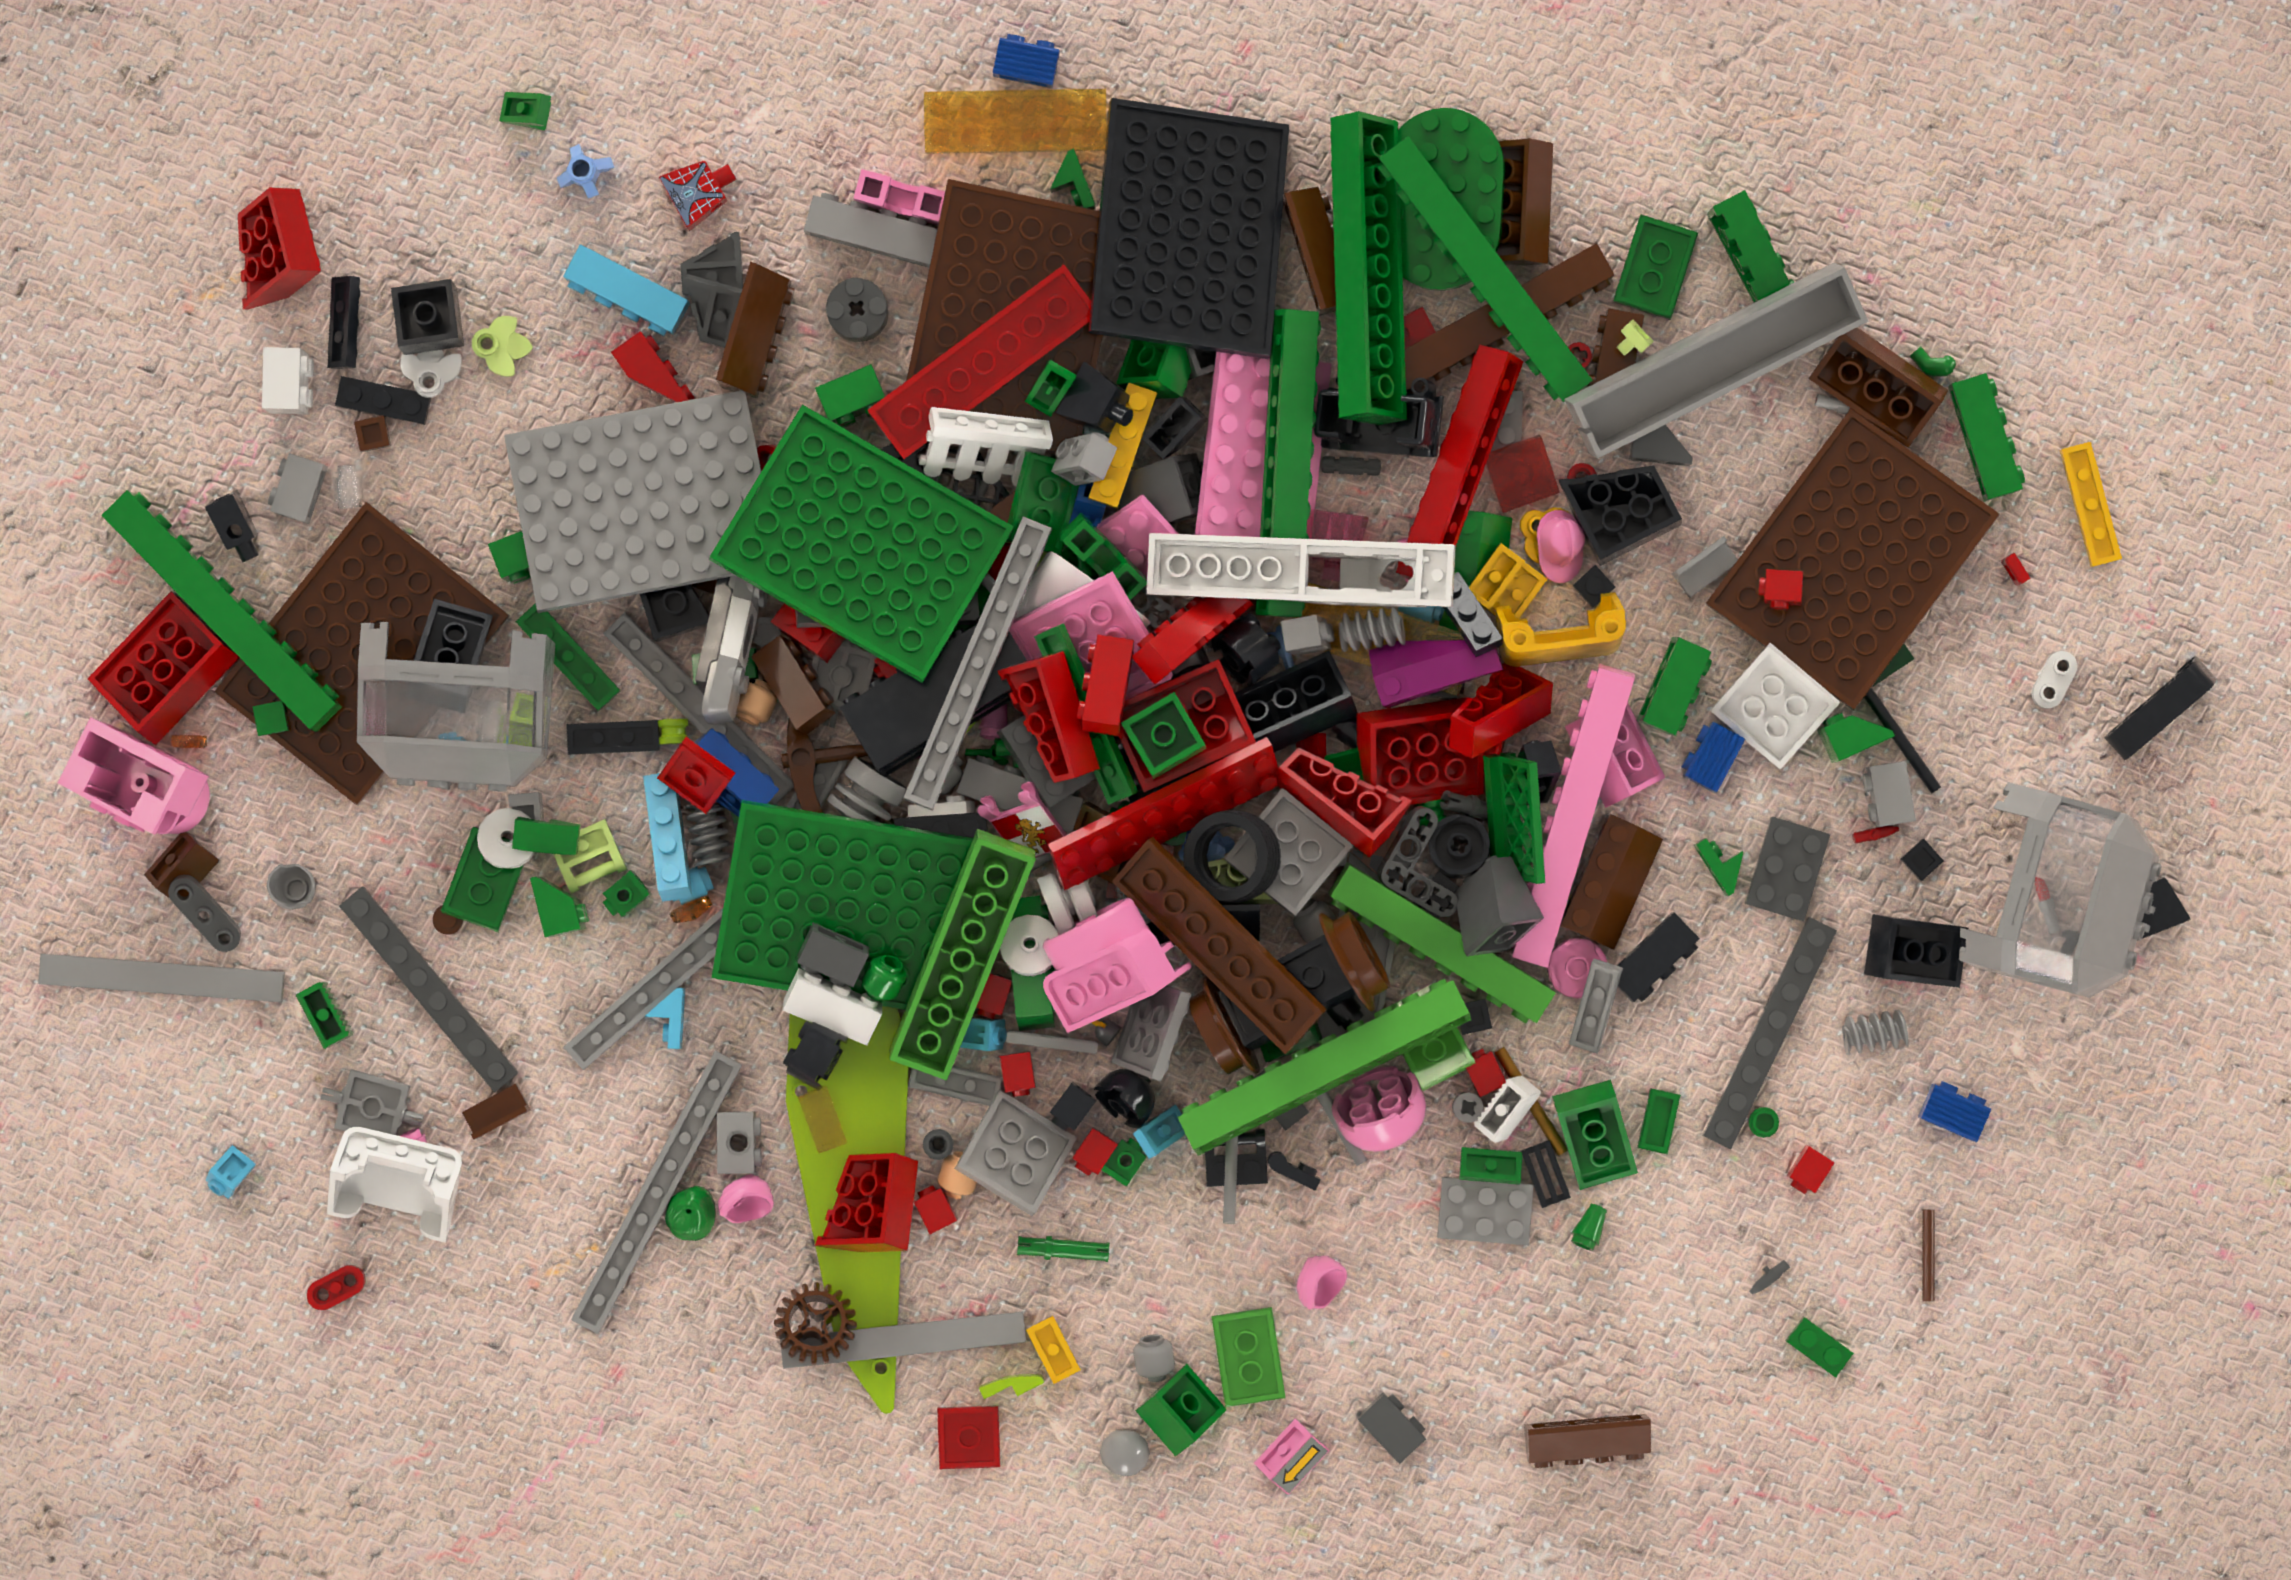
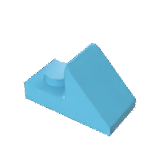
M676 988L645 1015V1017L669 1018V1024L663 1025V1042H668V1049H682L685 988Z
M1176 1104L1143 1124L1141 1128H1137V1131L1133 1133L1148 1159L1156 1156L1185 1135L1177 1118L1182 1113Z

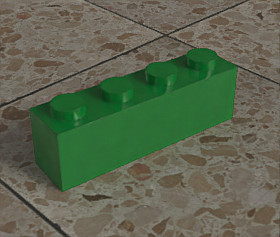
M1987 373L1950 384L1948 390L1983 501L1986 502L2022 490V483H2025L2024 473L2020 465H2015L2013 454H2016V448L2012 437H2007L2004 430L2007 420L2003 408L1997 407L1994 397L1998 396V391L1993 378L1988 379Z

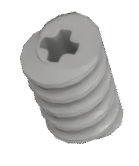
M1395 607L1391 608L1390 616H1386L1383 608L1379 609L1378 618H1375L1372 611L1368 610L1366 619H1362L1359 611H1356L1354 621H1350L1348 614L1343 613L1342 622H1340L1339 627L1343 652L1347 651L1348 644H1350L1354 651L1359 649L1360 643H1362L1365 649H1370L1372 641H1374L1378 648L1383 646L1384 640H1386L1389 646H1394L1397 638L1400 644H1405L1403 619Z
M714 803L709 812L705 814L694 805L685 806L686 809L695 811L687 816L688 821L696 822L694 826L688 829L689 832L698 834L690 843L700 846L699 849L692 852V856L702 858L694 866L721 863L730 858L731 853L722 851V848L728 846L730 842L720 839V836L726 834L728 829L718 827L720 823L726 821V817L716 814L724 809L721 804Z
M1900 1010L1894 1011L1893 1018H1891L1888 1011H1884L1881 1014L1880 1020L1876 1013H1871L1868 1022L1864 1015H1858L1856 1024L1853 1018L1848 1016L1845 1019L1844 1026H1842L1846 1055H1850L1851 1046H1855L1859 1054L1862 1053L1863 1044H1867L1870 1052H1874L1875 1043L1879 1042L1882 1050H1886L1888 1041H1891L1896 1049L1899 1046L1900 1039H1903L1908 1047L1907 1025Z

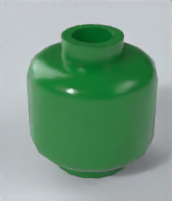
M883 955L872 959L862 978V985L871 999L875 1001H889L897 997L907 978L903 963L891 955Z

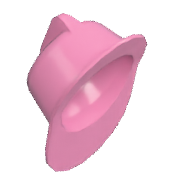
M1554 510L1546 513L1541 518L1537 527L1541 571L1547 579L1555 583H1565L1572 580L1582 567L1585 534L1577 520L1568 512Z

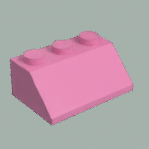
M1628 702L1599 795L1605 808L1665 778ZM1583 718L1565 726L1570 739L1573 729H1580Z

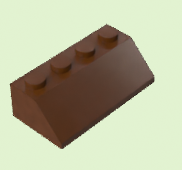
M1531 138L1499 141L1505 160L1502 235L1497 254L1505 265L1527 266L1548 264L1553 143Z
M1319 187L1284 193L1283 203L1317 312H1319V316L1335 312L1333 222H1329L1326 212L1331 210L1326 192L1321 194Z
M1858 327L1834 340L1808 378L1908 448L1941 405L1948 392L1942 385Z
M1607 814L1564 911L1560 927L1615 950L1663 839L1637 825L1612 814Z
M1646 1414L1524 1424L1528 1463H1534L1535 1468L1552 1467L1553 1461L1564 1460L1565 1465L1583 1464V1459L1595 1458L1596 1463L1614 1461L1613 1456L1626 1455V1460L1644 1459V1453H1651V1419Z

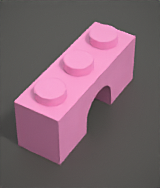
M861 169L853 199L868 205V207L890 210L901 216L916 217L927 221V223L938 225L945 191L923 185L919 187L893 180L889 176Z

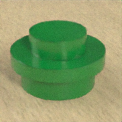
M1757 1108L1749 1117V1128L1758 1137H1770L1778 1130V1115L1770 1108Z

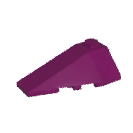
M1465 640L1405 641L1404 645L1396 641L1394 646L1386 644L1381 648L1377 647L1368 650L1373 679L1381 704L1385 708H1391L1503 670L1497 648L1475 657Z

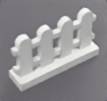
M931 407L928 416L931 430H928L926 434V439L930 443L926 455L920 454L918 461L919 465H923L924 474L928 477H937L941 474L943 468H952L953 476L956 480H967L971 476L972 471H979L982 473L985 483L994 484L1000 480L1001 474L1011 475L1012 484L1017 487L1025 452L1045 454L1046 449L1051 448L1053 437L1049 420ZM950 444L959 445L955 458L947 457ZM980 447L989 448L985 461L976 460ZM1009 450L1018 451L1014 465L1005 464Z

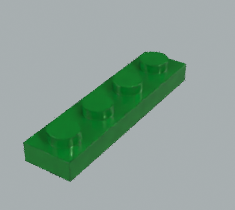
M536 603L515 621L531 639L532 634L537 633L547 635L555 643L554 664L597 711H600L621 691L548 611L537 612Z

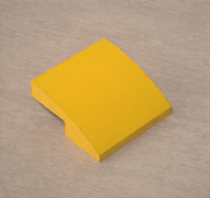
M1500 543L1472 581L1469 588L1480 605L1495 616V607L1510 605L1512 613L1520 618L1547 581V578Z

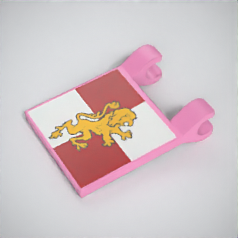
M1033 782L1021 784L1023 791L1018 793V799L1024 805L1003 812H999L996 801L992 796L982 797L980 802L983 805L977 809L979 815L989 820L1002 838L1034 849L1035 857L1049 853L1048 844L1067 835L1040 799Z

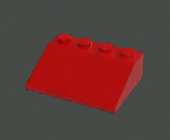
M171 591L88 677V680L139 734L154 745H157L240 657Z
M1219 659L1125 700L1122 722L1175 692L1206 745V749L1153 780L1121 724L1119 738L1144 793L1256 743Z
M1470 697L1357 713V746L1364 781L1375 787L1378 784L1387 788L1388 793L1399 798L1404 796L1412 800L1411 805L1440 800L1446 790L1464 796L1484 794V752L1474 758H1470L1449 747L1451 715Z

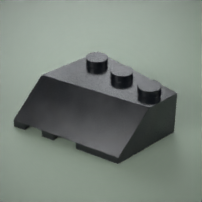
M1654 465L1620 470L1608 474H1593L1581 478L1558 480L1572 514L1582 527L1585 539L1599 566L1682 524V518Z

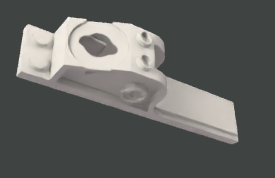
M1149 533L1146 594L1286 600L1348 606L1453 607L1456 545ZM1309 556L1341 559L1339 589L1308 586ZM1395 561H1401L1405 565L1411 566L1414 571L1413 577L1408 580L1407 585L1402 590H1391L1389 587H1384L1380 582L1381 575Z

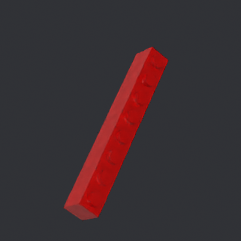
M1479 345L1477 353L1472 359L1467 380L1462 386L1460 399L1456 410L1451 416L1449 429L1441 443L1439 456L1430 473L1429 483L1424 496L1420 500L1419 510L1409 530L1406 543L1457 544L1524 362L1512 353ZM1398 561L1396 573L1410 580L1414 574L1413 568Z

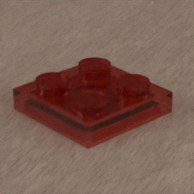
M1540 434L1490 452L1486 467L1502 513L1560 493Z

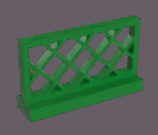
M1513 752L1483 756L1490 857L1497 856L1501 858L1511 856L1524 881L1535 884L1545 883L1537 762L1518 758L1516 753ZM1526 770H1527V779H1526V777H1525V775H1524V773H1525ZM1518 785L1520 786L1522 793H1520ZM1520 815L1522 816V818H1523V820H1524V824L1522 823V821H1521V819H1520ZM1522 845L1524 846V848H1525V850H1526V854L1524 853V851H1523V849H1522Z

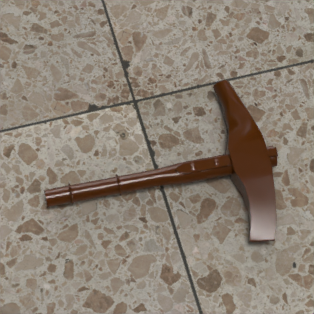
M788 718L787 753H783L781 757L783 769L790 768L793 785L801 809L823 813L814 789L816 764L852 760L854 756L861 758L868 755L861 744L814 749L808 735L797 730L790 718Z

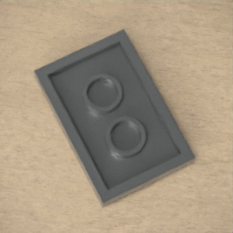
M1772 816L1745 904L1804 922L1830 834Z

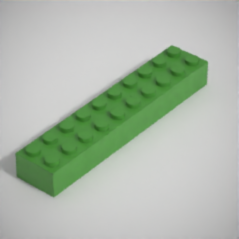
M1442 979L1430 985V991L1421 996L1418 993L1407 996L1401 1000L1403 1005L1393 1010L1390 1006L1379 1010L1374 1014L1375 1019L1365 1024L1363 1020L1351 1024L1346 1028L1348 1032L1339 1037L1336 1034H1332L1319 1041L1320 1046L1311 1051L1306 1047L1291 1055L1293 1060L1283 1065L1278 1061L1264 1068L1265 1074L1257 1078L1249 1075L1236 1082L1238 1087L1228 1092L1225 1088L1214 1092L1209 1096L1210 1101L1202 1105L1195 1102L1181 1110L1183 1114L1177 1118L1193 1150L1199 1156L1471 1021L1470 1013L1454 981L1446 982L1445 979Z

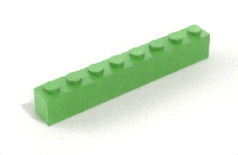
M1348 862L1328 892L1334 898L1331 902L1334 906L1346 913L1349 908L1359 914L1357 920L1370 928H1373L1375 924L1385 930L1383 936L1396 944H1399L1400 940L1411 946L1408 951L1422 960L1426 956L1436 961L1434 967L1444 974L1450 976L1454 972L1462 977L1460 983L1475 992L1477 988L1485 991L1488 993L1486 999L1501 1008L1504 1003L1514 1009L1511 1015L1524 1023H1527L1530 1019L1537 1024L1556 993L1546 984L1495 953L1466 956L1460 931Z

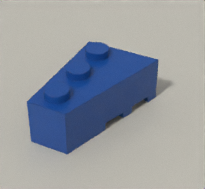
M711 728L695 741L697 745L735 772V775L721 793L717 802L738 817L742 800L768 804L780 790L774 785V781L770 776L761 773L754 767L749 757L732 747L727 737Z

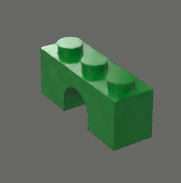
M1082 513L1059 533L1062 541L1083 562H1087L1100 577L1113 571L1129 600L1147 585L1145 575Z

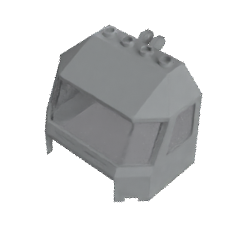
M380 622L379 629H374V623H361L358 659L357 743L390 778L397 779V785L415 786V781H428L427 787L449 790L452 783H458V789L468 791L476 790V784L489 785V791L507 792V786L515 787L547 759L555 643L547 635L534 633L532 634V639L522 638V631L512 630L509 667L387 659L389 622Z
M2008 782L2003 790V795H2006L2004 802L1997 800L1994 809L2028 817L1997 935L1995 937L1960 928V937L1966 939V947H1961L1959 960L1982 970L2091 998L2127 977L2128 971L2133 970L2137 960V953L2134 952L2137 940L2141 941L2144 932L2149 933L2150 925L2142 922L2144 914L2149 915L2155 912V907L2151 906L2153 893H2150L2153 881H2157L2160 876L2161 864L2158 863L2159 856L2139 822L2125 813Z

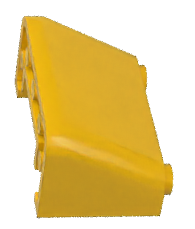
M1615 592L1600 594L1599 605L1594 610H1587L1588 625L1533 632L1532 628L1528 625L1527 619L1516 617L1512 613L1510 605L1495 607L1497 630L1503 637V645L1499 647L1501 658L1507 665L1518 667L1613 654L1621 645L1625 633V609Z

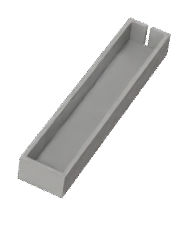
M1832 263L1564 400L1575 424L1580 426L1578 431L1588 453L1598 459L1869 321L1845 267Z

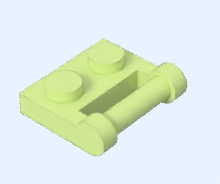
M606 819L580 830L576 855L554 854L571 894L579 891V887L615 871L621 873L627 870L625 861ZM609 851L612 860L576 876L573 875L572 867Z

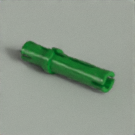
M1018 1236V1245L1020 1246L1017 1248V1255L1044 1256V1260H1050L1051 1257L1105 1262L1109 1260V1242L1052 1239V1236H1046V1239Z

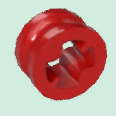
M1575 342L1568 346L1570 351L1578 348L1579 352H1585L1586 358L1582 359L1584 363L1581 365L1583 368H1586L1592 358L1589 346L1581 342Z

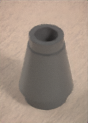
M935 1129L925 1136L923 1149L930 1158L941 1160L951 1154L953 1139L948 1132ZM942 1138L944 1140V1148H935L934 1140Z

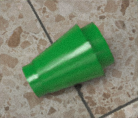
M1591 1203L1571 1232L1573 1235L1571 1242L1589 1251H1593L1596 1245L1599 1246L1607 1210Z

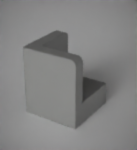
M533 792L508 795L509 807L522 811L531 819L544 821L542 793Z

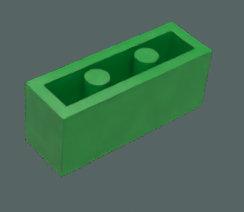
M1672 637L1636 721L1668 735L1676 736L1677 731L1681 732L1688 719V715H1685L1689 703L1693 704L1699 694L1700 688L1697 685L1701 675L1705 676L1710 669L1712 660L1709 659L1711 651L1680 637Z

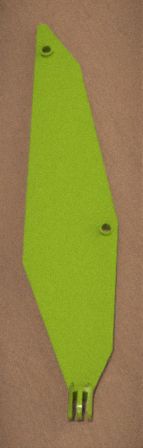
M882 1006L881 1018L867 1046L848 1038L847 1043L840 1042L839 1047L843 1052L827 1081L823 1078L819 1080L818 1083L822 1086L819 1091L787 1074L786 1106L815 1243L818 1235L823 1237L828 1223L824 1219L828 1209L833 1210L838 1197L836 1187L849 1155L897 1153L905 1156L909 1067L889 1060V1049L901 1021L897 1008ZM790 1013L788 1052L791 1048L797 1049L801 1041L798 1034L807 1021ZM800 1085L805 1086L807 1089V1093L803 1097H798L795 1094V1089ZM815 1246L824 1289L827 1284L831 1285V1295L841 1290L842 1297L839 1302L848 1298L851 1304L847 1309L855 1310L856 1315L848 1320L856 1321L857 1328L851 1330L898 1325L901 1251L855 1252ZM839 1315L835 1316L831 1322L833 1332H839L841 1326ZM896 1357L847 1362L881 1412L885 1414L891 1413L894 1409ZM879 1362L886 1364V1370L883 1373L875 1371V1365Z

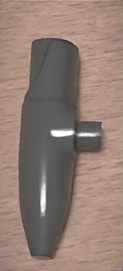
M1785 1260L1771 1269L1765 1266L1762 1269L1765 1273L1749 1292L1755 1294L1764 1290L1779 1279L1790 1266Z

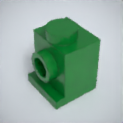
M630 870L603 892V895L607 898L603 901V904L613 916L619 913L621 917H625L651 896L652 893L636 873ZM621 890L629 892V899L623 902L619 899L618 894Z
M1131 1137L1127 1142L1121 1139L1101 1170L1127 1187L1147 1155L1143 1153L1140 1144ZM1129 1155L1132 1159L1129 1166L1121 1165V1156Z

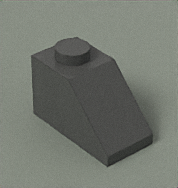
M1666 424L1632 441L1630 446L1629 460L1681 466L1692 465V456Z

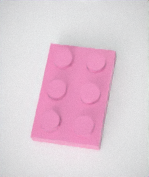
M1143 494L1097 526V529L1145 575L1146 579L1149 533L1179 534Z

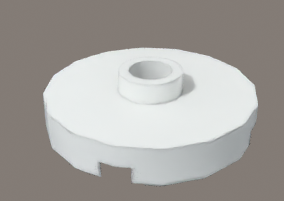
M512 808L498 809L487 815L479 826L477 834L479 851L484 859L494 867L502 869L519 868L529 862L535 853L512 849L513 839L510 842L502 840V836L505 833L513 835L515 819L517 817L531 819L520 810Z
M1024 915L1015 918L1010 922L1000 947L1003 961L1010 969L1023 976H1036L1045 973L1051 968L1052 963L1043 949V943L1047 938L1052 939L1059 936L1057 929L1050 921L1038 915ZM1027 940H1033L1036 943L1031 949L1026 948L1024 944Z

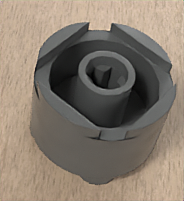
M853 277L842 281L831 291L827 299L826 313L832 328L840 337L852 342H863L874 339L885 328L888 321V304L883 292L877 285L869 280ZM863 304L864 314L862 316L856 314L854 317L851 316L853 313L851 307Z

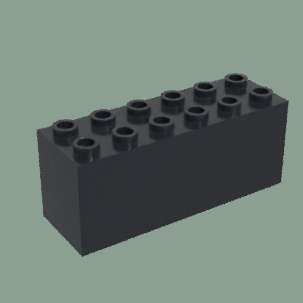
M980 617L974 621L975 626L967 631L962 628L951 634L949 642L945 644L923 683L896 668V674L887 679L885 676L876 679L869 685L871 689L860 695L859 692H856L844 699L843 703L845 705L841 706L840 710L876 770L882 776L887 777L922 755ZM1010 632L1006 637L970 725L1012 701L1009 695L1012 690L1006 679L1001 680L997 670L1026 662L1027 659Z

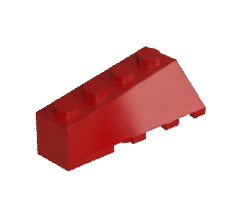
M1195 597L1185 605L1188 611L1182 607L1169 618L1172 624L1166 620L1153 631L1156 636L1149 633L1138 642L1137 645L1141 649L1131 657L1153 684L1156 685L1249 609L1253 603L1249 599L1204 597L1202 599L1201 597Z
M1064 651L997 670L1001 680L1006 679L1012 690L1009 695L1014 705H1020L1026 717L1023 723L1027 731L1035 735L1038 741L1036 749L1054 783L1073 779L1100 769L1089 732L1082 731V720L1077 719L1079 699Z
M1504 662L1502 664L1503 670L1493 673L1489 678V683L1486 686L1481 685L1476 690V696L1468 698L1451 715L1449 747L1466 757L1474 758L1551 714L1553 682L1520 666H1509Z
M1297 748L1278 768L1277 787L1286 790L1369 858L1389 838L1412 803V800L1404 796L1399 798L1388 793L1387 788L1378 784L1375 787L1360 780L1359 775L1350 771L1345 773L1334 768L1333 763L1300 748Z

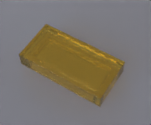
M826 1085L822 1086L819 1091L814 1089L797 1095L818 1153L847 1143Z

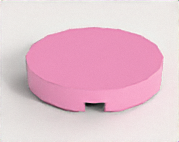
M1582 938L1567 939L1558 944L1552 951L1547 967L1549 980L1554 988L1563 995L1582 998L1593 959L1607 962L1606 956L1601 948L1590 940Z

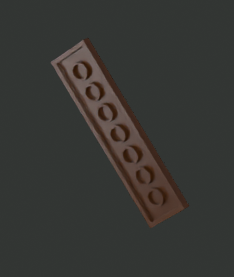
M1154 837L1149 838L1112 880L1284 1054L1288 1053L1326 1012L1327 1009Z

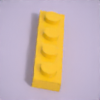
M1128 383L1125 391L1129 394V400L1125 407L1133 410L1132 421L1127 426L1116 423L1113 427L1108 442L1116 446L1117 450L1104 480L1093 483L1088 497L1090 500L1116 509L1118 508L1157 392Z
M2091 441L2059 450L2090 566L2094 567L2121 560L2122 556Z

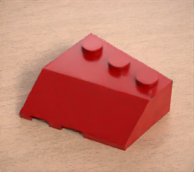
M269 187L237 214L239 251L245 254V270L241 271V282H246L247 298L242 299L243 310H249L289 298L321 272L320 261L317 257L313 234L309 226L300 189Z
M897 1153L849 1155L836 1187L838 1197L833 1210L828 1209L824 1219L828 1221L823 1237L818 1235L815 1246L855 1252L908 1251L918 1161Z

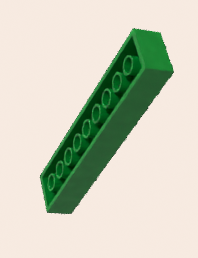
M1356 111L1330 118L1339 418L1383 425L1407 420V405L1405 402L1400 401L1401 396L1406 395L1400 197L1396 193L1400 187L1393 178L1388 182L1377 168L1382 164L1378 158L1398 143V121Z

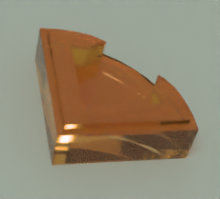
M171 735V746L175 748L207 747V736Z
M703 896L681 905L669 914L674 923L695 921L713 904L709 896Z

